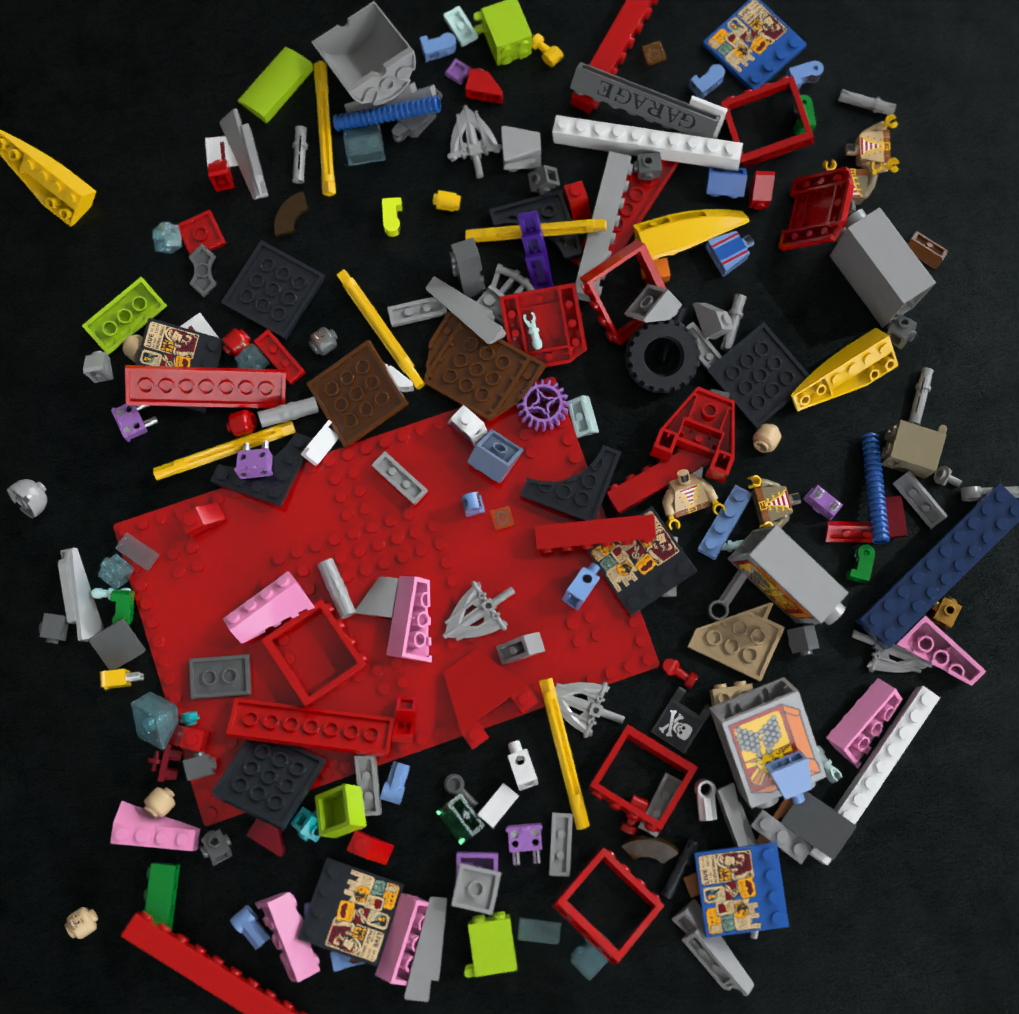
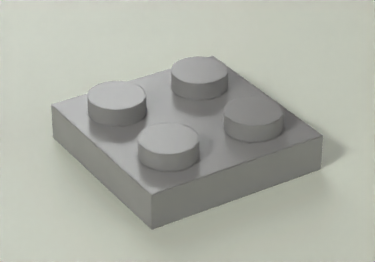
M460 863L451 906L492 915L501 872Z

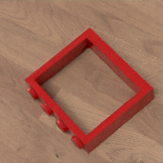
M794 76L782 77L777 82L771 84L765 83L758 89L746 90L741 95L727 97L721 102V106L728 109L725 119L732 141L740 143L730 110L791 88L805 133L746 154L742 150L741 168H747L814 144V135Z
M638 240L633 241L580 277L582 282L581 288L591 299L589 301L590 306L594 311H597L599 315L597 319L607 331L605 332L606 337L610 342L613 341L618 345L630 339L633 332L647 322L633 319L616 331L592 283L636 255L649 284L666 289L645 243Z
M323 599L313 604L315 608L309 611L307 609L304 610L299 616L289 620L261 639L305 707L311 706L368 666L366 664L368 659L362 650L358 652L354 646L357 642L351 633L349 635L343 630L346 627L340 617L335 618L332 613L335 611L329 601L325 603ZM321 608L357 661V664L310 696L273 640Z
M627 724L592 781L589 790L592 791L591 794L596 796L597 799L602 800L603 798L608 801V805L617 811L621 809L627 813L626 816L632 821H640L645 824L644 828L648 831L660 833L698 767ZM626 739L686 774L660 821H657L599 784Z
M602 848L592 857L552 906L613 965L623 958L664 905L660 902L659 896L650 892L641 879L635 878L625 864L619 863L615 859L616 856L612 851ZM601 860L652 908L619 950L567 901Z

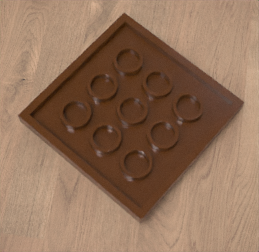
M366 340L306 383L325 416L332 422V428L346 448L409 405L369 340Z

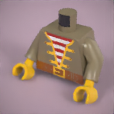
M825 160L823 168L826 171L835 169L837 166L835 160H831L832 165L829 168L827 166L828 161ZM871 161V172H869V169H850L854 190L848 214L856 212V205H860L864 199H867L875 188L878 178L877 172L883 168L881 161L876 169L873 167L875 161Z
M758 475L748 477L753 482L748 487L750 489L754 488L751 493H753L752 497L760 523L759 527L777 525L779 528H782L789 521V515L793 513L792 506L801 504L799 493L788 495L786 486L760 478Z

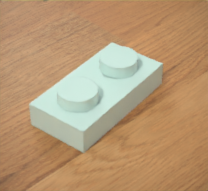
M460 6L443 14L446 23L462 47L478 39L476 31Z

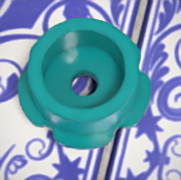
M197 711L181 714L182 720L180 723H184L185 726L195 725L200 717Z

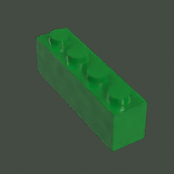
M151 863V867H148L147 870L149 884L144 892L146 907L142 911L151 914L154 917L152 920L160 924V922L167 924L171 927L170 931L172 932L180 864Z

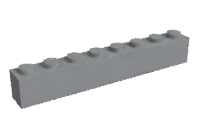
M609 151L592 219H605L607 231L588 233L576 280L579 300L588 302L591 300L581 288L582 282L580 277L611 256L612 251L608 249L610 244H614L616 233H613V229L618 227L620 216L617 215L618 209H623L625 199L621 197L623 192L627 193L629 181H626L627 175H631L634 165L630 163L632 156ZM606 274L592 283L599 298L603 287L599 286L600 280H605Z

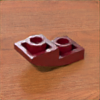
M901 496L885 497L886 513L888 516L886 519H888L887 525L889 526L888 536L890 539L907 537Z

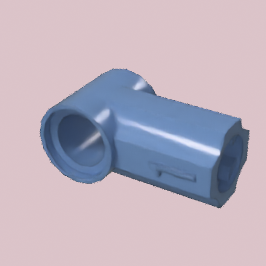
M393 761L380 799L400 805L410 766Z
M248 905L230 919L236 930L243 933L256 950L270 938V935L258 922L257 915Z

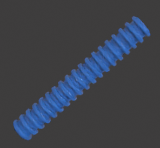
M435 95L433 98L431 96L428 97V99L424 97L422 100L419 98L416 101L411 100V102L406 101L405 103L400 102V104L394 103V105L389 104V106L373 107L372 110L367 108V110L362 109L356 112L335 114L333 124L337 131H341V129L344 131L347 128L352 129V127L357 128L363 127V125L379 124V122L385 123V121L390 122V120L396 121V119L401 120V118L407 119V117L412 118V116L428 115L429 112L431 114H434L435 111L439 113L441 111V102L439 97Z
M866 433L861 437L862 451L864 452L863 462L865 463L866 490L868 491L867 501L870 508L869 518L870 525H872L870 529L873 531L871 532L872 542L875 544H885L890 541V537L888 536V519H886L888 516L886 513V498L884 496V480L882 479L883 470L881 468V452L879 451V435L876 433Z

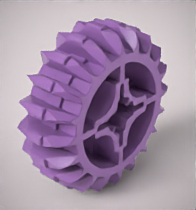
M540 379V384L538 385L535 382L526 396L522 398L523 401L517 404V409H522L518 412V415L524 416L522 422L524 423L529 420L527 426L530 428L535 424L536 431L539 426H542V431H546V426L553 430V423L556 426H560L559 420L564 421L565 416L563 414H568V409L564 408L569 406V402L564 401L568 396L567 394L561 395L564 392L563 388L557 390L558 383L551 386V380H548L547 384H543V379ZM542 392H548L553 396L545 397ZM535 394L537 401L531 404L530 407H527L528 399ZM540 400L541 402H544V404L546 403V411L544 408H542V406L539 407ZM558 403L559 409L551 417L549 409ZM531 413H540L544 419L536 418Z

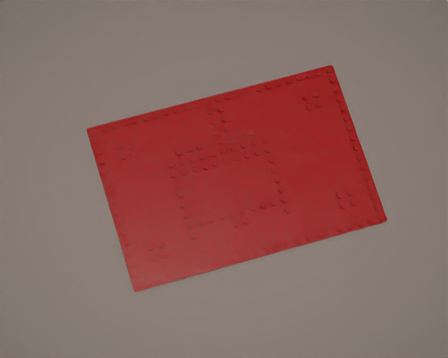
M554 377L543 379V384H547L548 380H551V386L557 383ZM542 392L545 397L553 396L548 392ZM535 394L528 399L527 407H530L531 404L537 401ZM540 400L539 407L542 406V408H544L546 411V403L544 404V402H541ZM558 403L549 409L551 417L558 411ZM517 405L491 421H487L475 414L483 421L488 432L493 429L524 449L501 483L490 479L489 476L467 463L475 447L448 424V421L460 409L457 408L353 443L347 448L342 447L327 452L317 466H314L306 459L282 508L225 488H220L114 525V531L131 587L134 591V597L172 722L185 726L184 723H180L182 720L181 714L197 711L200 717L197 720V724L187 727L210 732L204 753L211 754V757L215 758L217 769H215L214 775L191 781L205 826L245 813L211 795V791L246 741L244 739L226 737L235 698L305 706L261 641V639L291 620V616L282 620L281 625L277 627L270 626L265 629L264 633L242 644L231 633L223 618L288 571L299 583L312 604L320 599H323L325 603L329 601L335 610L332 613L336 619L339 618V614L330 598L317 566L324 560L330 558L334 560L355 610L379 577L399 579V576H415L430 580V607H428V615L431 617V625H428V637H431L429 655H432V662L386 655L392 618L354 614L348 618L341 619L346 626L343 630L347 635L351 633L357 642L354 646L358 652L361 650L364 652L368 659L366 661L368 666L309 706L395 718L398 696L418 698L413 743L392 742L391 740L389 757L376 756L377 766L463 736L460 732L443 672L474 649L479 650L527 684L539 701L522 714L512 699L509 698L478 720L483 729L544 708L545 703L539 683L543 679L552 678L554 687L556 683L568 684L576 682L602 684L605 681L609 685L659 666L660 663L641 611L631 616L601 571L597 575L600 579L578 611L562 601L564 594L583 567L588 568L591 563H595L587 552L588 549H581V545L573 546L574 550L562 551L561 547L554 548V552L542 553V549L537 550L534 526L582 521L520 497L527 477L534 480L557 482L573 477L578 473L580 474L588 468L569 414H563L565 420H559L560 426H556L553 423V430L546 426V431H542V426H539L536 431L535 424L529 428L527 426L529 420L523 423L522 418L524 416L518 415V412L522 409H517ZM531 413L536 418L544 419L540 413ZM384 451L428 490L416 505H413L372 467V464ZM478 492L481 495L485 513L466 517L461 496ZM218 502L227 520L193 537L188 536L178 516L195 507ZM602 504L595 520L607 519ZM499 511H504L507 514L508 520L504 525L500 524L497 520V513ZM499 513V520L502 523L506 521L504 513ZM473 581L480 582L481 590L483 593H487V599L495 598L509 587L514 589L516 593L496 606L497 609H495L497 613L501 614L500 618L502 621L504 620L508 624L506 626L507 630L503 631L500 629L484 636L463 638L460 641H457L456 638H444L443 634L447 627L445 621L451 617L458 602L472 587L471 583ZM474 605L469 607L466 610L464 616L469 614L477 607ZM321 608L273 640L310 696L357 664V661ZM484 617L479 619L475 623L471 624L470 626L480 625L484 622ZM540 633L545 648L544 652L506 665L501 664L496 646L523 635ZM250 654L252 695L190 699L189 659ZM180 747L183 750L184 760L193 758L192 754L198 753V751ZM300 747L326 760V765L310 790L356 774L354 759L356 754Z

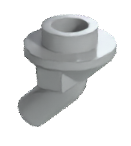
M941 466L934 474V481L937 484L945 486L948 482L960 487L962 480L951 476L952 470L947 466Z

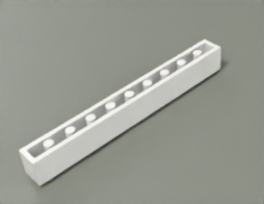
M556 115L552 131L553 141L556 144L635 156L642 153L660 152L661 160L738 171L743 146V143L558 115Z
M924 686L915 688L834 808L836 812L856 824L940 697ZM815 847L809 853L825 865H828L832 860Z

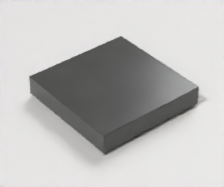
M121 618L88 639L110 671L119 668L146 650L124 618Z

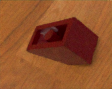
M256 819L246 836L279 857L284 856L286 850L282 831Z

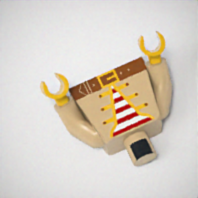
M890 114L886 117L885 122L881 121L861 132L855 144L846 145V156H856V165L863 169H869V172L872 171L870 163L873 160L875 161L874 169L879 167L880 161L883 164V168L877 174L887 172L889 169L893 173L897 172L898 167L893 165L899 164L897 158H891L890 131L887 129V127H897L898 123L896 121L890 123L896 116Z
M686 469L679 470L677 472L678 478L669 482V489L662 500L665 516L668 517L666 527L669 530H672L671 523L673 521L675 522L676 529L680 528V522L674 519V516L678 518L709 507L711 502L713 504L712 511L718 515L716 507L719 505L725 512V506L718 503V496L712 485L703 478H698L694 473L689 474V471Z

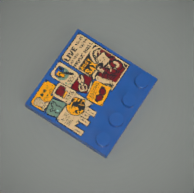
M749 0L703 41V46L749 90L758 89L761 85L769 82L807 45L761 0Z
M776 842L694 852L705 935L707 938L789 927Z

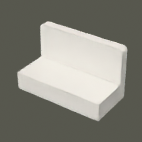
M328 420L301 453L314 466L318 465L339 439L337 434L329 428V425L332 423L330 420Z
M503 783L478 813V816L491 827H494L519 795Z

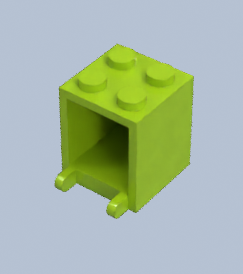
M505 0L484 7L481 11L474 13V20H482V24L475 26L474 30L477 34L484 32L497 66L509 64L512 60L518 58L524 59L531 54L532 34L518 0Z
M500 911L494 912L492 917L485 918L484 914L472 916V920H469L468 928L473 963L466 965L465 976L479 977L516 971L517 962L510 914Z

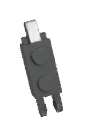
M435 88L436 95L441 100L442 93ZM436 111L434 114L429 112L428 115L424 114L423 116L418 115L417 117L412 116V118L407 117V119L401 118V120H397V124L392 129L394 141L401 143L408 135L411 138L418 137L437 117Z

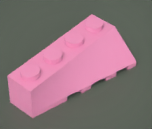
M288 571L223 618L231 633L242 644L264 633L266 628L270 626L277 627L281 625L282 620L290 616L293 619L299 616L300 611L306 608L309 611L315 607L299 583Z
M399 576L386 655L432 662V655H429L431 637H428V625H431V617L428 615V607H430V580L415 576Z
M925 614L897 642V645L907 649L971 686L986 672L982 666Z
M878 678L869 686L865 694L856 701L852 709L843 716L839 724L831 730L826 738L842 756L859 769L862 764L859 760L864 753L868 754L871 750L870 743L875 736H880L882 724L884 721L890 720L902 701L901 696L895 688Z
M121 801L113 822L111 844L194 851L198 849L200 828L168 817H157L155 819L144 808Z
M282 892L255 902L257 909L262 908L265 914L263 918L265 926H268L274 933L271 938L277 949L282 950L280 958L290 980L300 982L319 972L318 965L320 962L316 953L312 951L310 946L312 944L297 940L304 920L298 914L295 907L297 906L295 897L290 892Z
M401 893L375 974L376 976L392 984L407 986L428 901L417 896Z

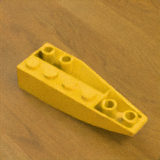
M0 130L1 157L46 208L70 227L73 226L91 207L96 191L48 155Z
M704 209L662 216L635 224L633 228L635 240L645 243L654 261L663 256L675 255L680 251H684L749 222V218L743 211Z
M875 328L825 361L791 394L796 410L800 411L865 387L896 368L898 362L889 335Z

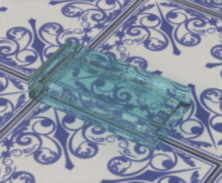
M127 532L115 547V549L147 571H149L160 556V554Z
M520 918L518 940L559 944L561 922Z

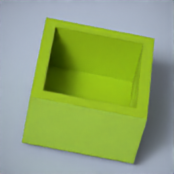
M343 784L315 796L319 836L338 838L367 827L362 788L360 786Z

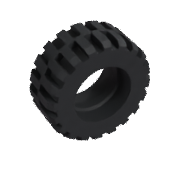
M671 319L647 322L634 331L627 342L625 351L626 368L631 378L646 390L655 393H670L680 390L697 373V367L700 365L699 355H701L698 348L699 343L697 338L693 336V332L680 322ZM657 338H668L674 341L680 350V362L675 370L668 374L661 375L652 372L644 360L646 347Z

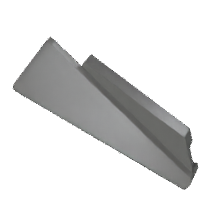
M415 82L408 84L397 97L386 103L373 105L372 103L361 104L354 101L344 104L346 112L350 113L351 111L356 112L362 109L367 110V108L372 110L373 107L389 106V104L394 105V103L400 104V102L416 101L419 98L422 100L424 97L428 99L431 96L433 98L436 95L435 85L417 90Z
M237 108L233 109L220 121L221 128L253 199L269 197L249 124L242 125Z
M435 276L428 283L426 290L487 344H492L505 337L506 332L502 326L494 322L496 318L491 310Z
M78 549L61 550L62 559L58 562L67 623L76 624L78 641L87 642L90 637L102 631L104 627L95 600L91 596V588Z
M734 783L717 788L715 793L735 847L757 844L742 804L738 802Z
M430 897L404 996L406 1000L428 1002L431 980L439 981L447 898Z
M695 899L691 900L672 918L673 922L686 933L682 941L723 989L730 991L732 988L740 990L744 996L749 995L754 983L721 936L706 937L702 908Z

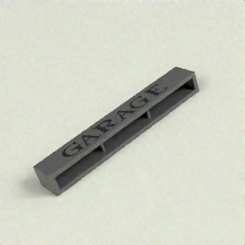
M582 62L576 67L570 89H573L579 95L591 96L594 101L609 103V106L612 108L624 109L630 115L642 116L648 122L655 121L666 129L673 128L678 130L680 134L713 138L721 118L719 115Z

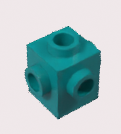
M302 807L291 822V825L298 831L297 834L306 841L311 839L317 842L321 837L319 836L317 811L311 812Z

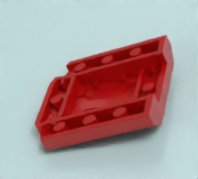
M842 167L794 179L790 194L795 199L788 230H782L779 249L785 251L834 242L847 221L854 190L850 169Z
M576 282L499 297L507 342L545 363L546 367L570 363L587 350ZM531 312L536 316V327H539L538 334L543 343L542 348L539 350L534 349L532 345L531 334H528L529 327L523 319L524 314L530 322L533 319Z

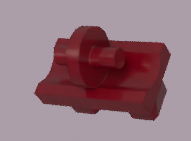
M165 744L162 760L160 759L161 751L156 750L154 758H147V762L152 763L151 771L157 772L158 764H161L157 781L164 782L165 780L177 779L179 769L170 768L168 764L169 760L181 761L183 750L172 747L173 745Z

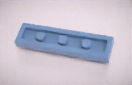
M737 485L734 486L724 503L725 512L721 508L699 545L698 552L714 560L717 558L752 498L753 493Z

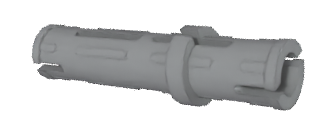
M842 89L839 97L841 102L867 108L874 113L880 112L887 115L894 114L897 105L882 101L878 97L875 99Z
M305 126L295 127V142H293L292 146L294 148L292 182L297 184L304 183L305 151L308 148L306 143L307 128ZM300 140H301V151H299V142H300ZM299 158H300V170H298V161H299Z
M734 295L732 307L728 312L732 320L733 330L724 334L720 349L728 352V349L730 351L733 348L740 319L743 318L742 311L746 300L744 295Z
M924 367L921 369L919 382L915 386L916 394L908 420L909 423L919 426L921 424L927 395L931 391L930 383L934 370Z

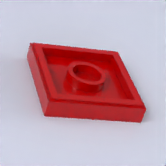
M210 210L176 225L189 255L201 244L209 251L226 244Z

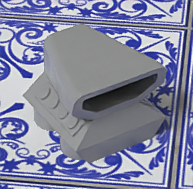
M502 126L501 140L504 170L514 172L518 169L526 168L532 171L536 167L541 166L540 133Z

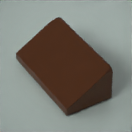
M918 231L914 233L908 242V246L916 257L933 269H937L948 250Z

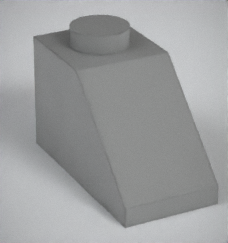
M695 302L693 304L705 339H717L733 330L732 320L727 311L708 303Z
M96 351L91 353V355L85 356L83 373L94 383L114 379L111 360L105 352Z
M539 632L523 635L496 646L502 665L545 651Z

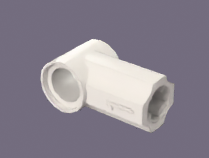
M700 779L694 785L699 821L717 819L715 785L706 779ZM706 783L709 785V791L706 794H702L700 788Z

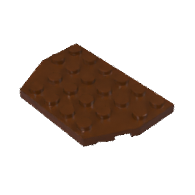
M449 310L429 341L424 383L459 405L466 406L470 411L485 420L491 421L523 401L522 398L526 396L530 388L537 382L546 368V364L502 339L492 344H487Z

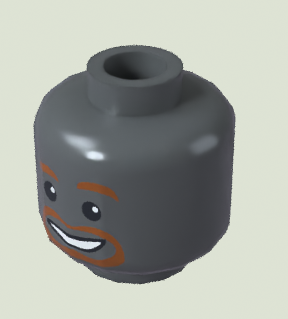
M321 327L310 335L308 344L316 355L325 356L337 347L336 340L338 337L332 329L328 330L325 327Z

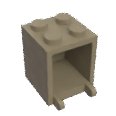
M900 420L891 429H888L885 434L884 440L887 442L885 447L881 449L880 455L882 465L905 473L910 470L914 476L923 479L927 478L937 470L947 435V427L941 425L937 431Z

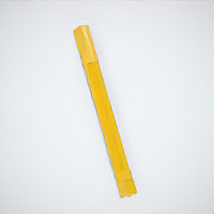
M318 61L314 64L318 111L322 194L330 197L336 194L332 157L327 63L325 61Z
M587 219L541 223L543 236L547 237L607 231V222L605 219ZM520 225L466 230V240L474 238L475 242L521 239L522 237Z
M343 269L337 274L343 283L342 286L403 373H406L416 389H421L425 386V383L414 368L415 365L354 278H351L347 271Z
M291 420L153 468L154 476L158 481L243 451L244 443H249L250 448L262 445V441L267 440L270 442L295 433V427Z
M543 679L539 683L576 829H585L590 824L553 679Z

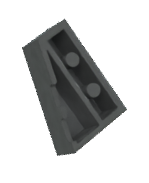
M474 238L451 244L452 252H449L450 267L453 276H457L463 294L470 298L486 291L483 283L484 277L480 274L482 265Z

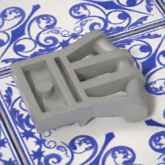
M498 263L492 284L477 300V303L491 310L496 318L495 320L505 327L499 297L504 296L505 292L515 281L521 285L514 293L523 292L525 289L530 291L534 290L530 283L531 280L521 276V272L505 268L502 264ZM500 274L510 277L500 290L496 288Z

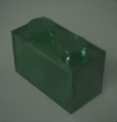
M461 793L437 811V814L460 844L472 838L485 827Z

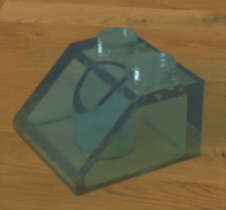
M380 124L343 131L349 166L386 160Z
M149 692L131 702L137 735L163 750L166 748L179 722L177 716L178 709L174 703Z

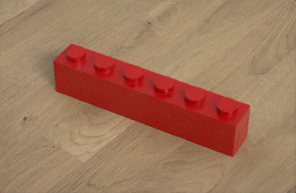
M678 448L674 451L675 454L670 457L669 462L659 459L658 464L653 467L651 464L641 469L642 473L637 476L632 474L624 479L625 482L621 485L616 483L610 486L605 497L618 516L669 487V482L678 478L677 472L679 470L686 469L689 471V474H692L710 464L711 459L683 448Z
M655 514L534 526L537 550L542 549V553L554 552V548L561 547L562 551L574 550L573 546L581 545V549L593 548V544L600 543L601 547L613 546V542H621V545H631L633 540H641V543L653 542L652 538H657Z

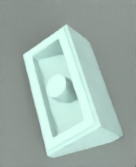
M582 395L567 401L569 402L568 409L577 438L598 433L599 430L589 396Z

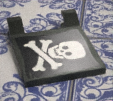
M678 687L651 732L685 754L704 722L711 714L709 708L712 706L706 704L700 714H696L679 703L686 690Z

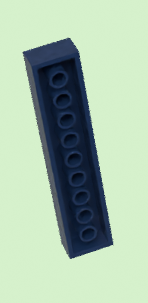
M1001 483L994 486L855 622L883 650L891 648L1019 522V501Z

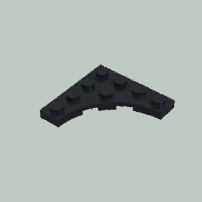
M561 190L489 209L493 227L520 225L518 214L535 210L538 211L540 223L572 221ZM576 234L546 237L560 251L564 262L583 256Z
M295 432L290 442L272 457L271 470L273 474L271 476L239 479L234 471L236 467L218 464L210 481L213 485L282 508L306 458L301 453L313 438Z
M603 445L600 453L587 469L562 481H540L527 477L520 497L582 521L595 520L621 452Z

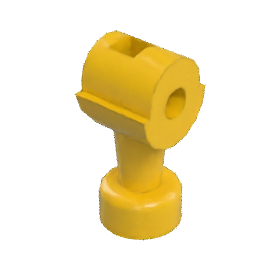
M539 33L532 38V48L535 50L539 49L543 53L542 58L550 67H554L564 57L557 46L549 47L546 45L544 38Z

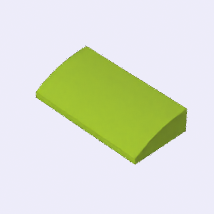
M285 47L240 97L238 102L267 124L314 70L312 62Z
M140 277L85 322L82 327L109 355L123 344L127 337L134 335L146 325L148 318L153 319L167 305L147 282Z

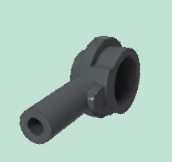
M450 774L446 777L444 781L446 791L450 794H459L473 809L478 802L464 789L462 777L458 774Z

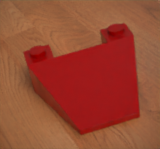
M697 387L660 429L650 455L669 462L674 447L678 446L711 459L705 477L724 483L735 458V400Z
M474 649L443 672L460 732L472 749H475L489 738L478 720L506 700L511 698L522 714L539 702L527 684L477 649Z

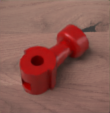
M666 659L662 662L661 669L666 673V676L674 675L684 680V685L691 689L698 678L697 674L685 672L679 667V662L676 659Z
M633 794L630 804L643 812L646 811L649 801ZM628 818L627 823L623 822L621 824L620 830L635 836L637 828L634 825L636 822Z

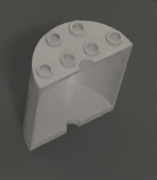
M374 1L347 18L348 21L345 26L337 25L312 41L315 48L351 97L361 104L372 103L373 105H379L397 97L410 83L411 80L409 78L416 67V57L413 49Z

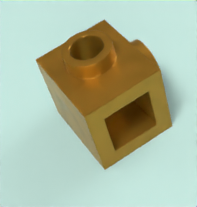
M943 597L930 608L932 613L929 619L944 629L951 628L962 606L957 604V600L951 597Z

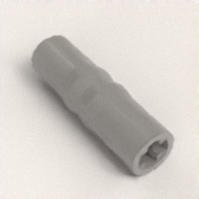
M315 397L260 411L258 416L263 428L318 413V407Z
M330 558L320 562L317 566L340 619L354 615L356 610L334 560Z

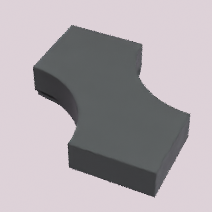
M201 244L189 256L194 265V276L189 284L205 298L217 285L211 273L212 264L216 256Z

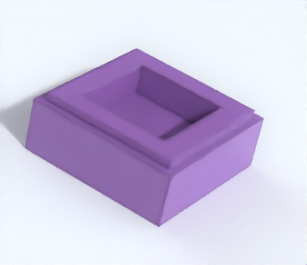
M455 58L445 72V76L461 85L468 76L470 67Z

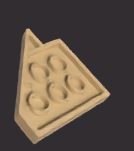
M770 602L695 629L687 647L760 682L785 627L767 619L773 603Z

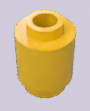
M439 190L438 194L434 193L433 205H436L438 210L459 211L461 196L456 195L457 193Z

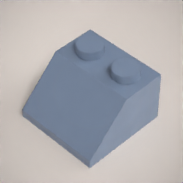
M491 429L475 446L467 463L489 476L490 479L501 483L524 449Z

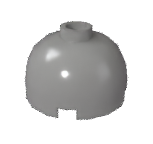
M22 479L13 483L7 489L14 503L18 502L21 506L19 509L27 516L34 518L45 509L47 504L46 488L41 482L36 483L33 480Z

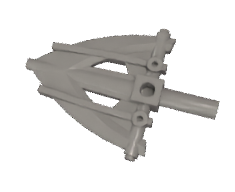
M465 105L461 114H456L457 121L451 138V153L447 154L451 161H455L458 157L466 159L470 155V160H473L476 178H482L484 175L480 161L481 153L488 155L491 151L500 153L502 145L497 144L494 135L486 123L479 117L478 112L475 111L474 113ZM475 129L481 134L482 139L480 141L477 139ZM465 131L467 143H464L462 140V135Z
M473 581L471 583L472 587L458 602L451 617L445 621L447 627L443 634L444 638H456L457 641H460L463 638L484 636L500 629L503 631L507 630L506 626L508 624L504 620L502 621L500 618L501 614L497 613L495 609H497L496 606L516 593L514 589L509 587L495 598L487 599V593H483L481 590L480 582ZM472 605L477 607L469 614L464 616L466 610L469 607H471ZM484 617V622L480 625L470 626L471 624L475 623L476 621Z
M856 630L852 633L851 637L873 646L872 649H875V653H871L872 661L866 666L869 668V672L873 673V671L878 670L893 673L910 671L921 673L920 669L932 668L933 666L930 662L894 644L891 648L883 650L870 636ZM889 655L903 659V661L896 662L891 660Z
M604 681L602 684L588 682L556 683L555 690L562 717L573 727L583 732L584 738L592 737L593 730L591 728L593 724L596 725V717L600 718L602 716L615 722L623 723L624 716L603 709V706L600 705L602 701H605L603 696L610 688L607 682ZM578 693L587 695L588 701L572 695ZM569 706L583 712L580 715L571 711Z

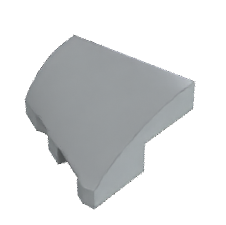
M379 577L356 608L355 614L392 618L399 579Z

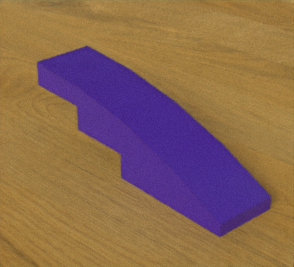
M538 211L519 213L518 220L522 231L521 239L526 253L525 260L533 288L536 290L552 287L549 259Z

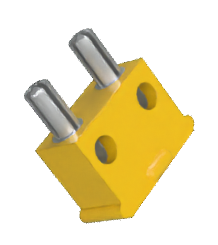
M126 669L104 670L100 672L101 687L105 690L131 686L132 681L144 680V677H141L144 674L140 672L130 673Z

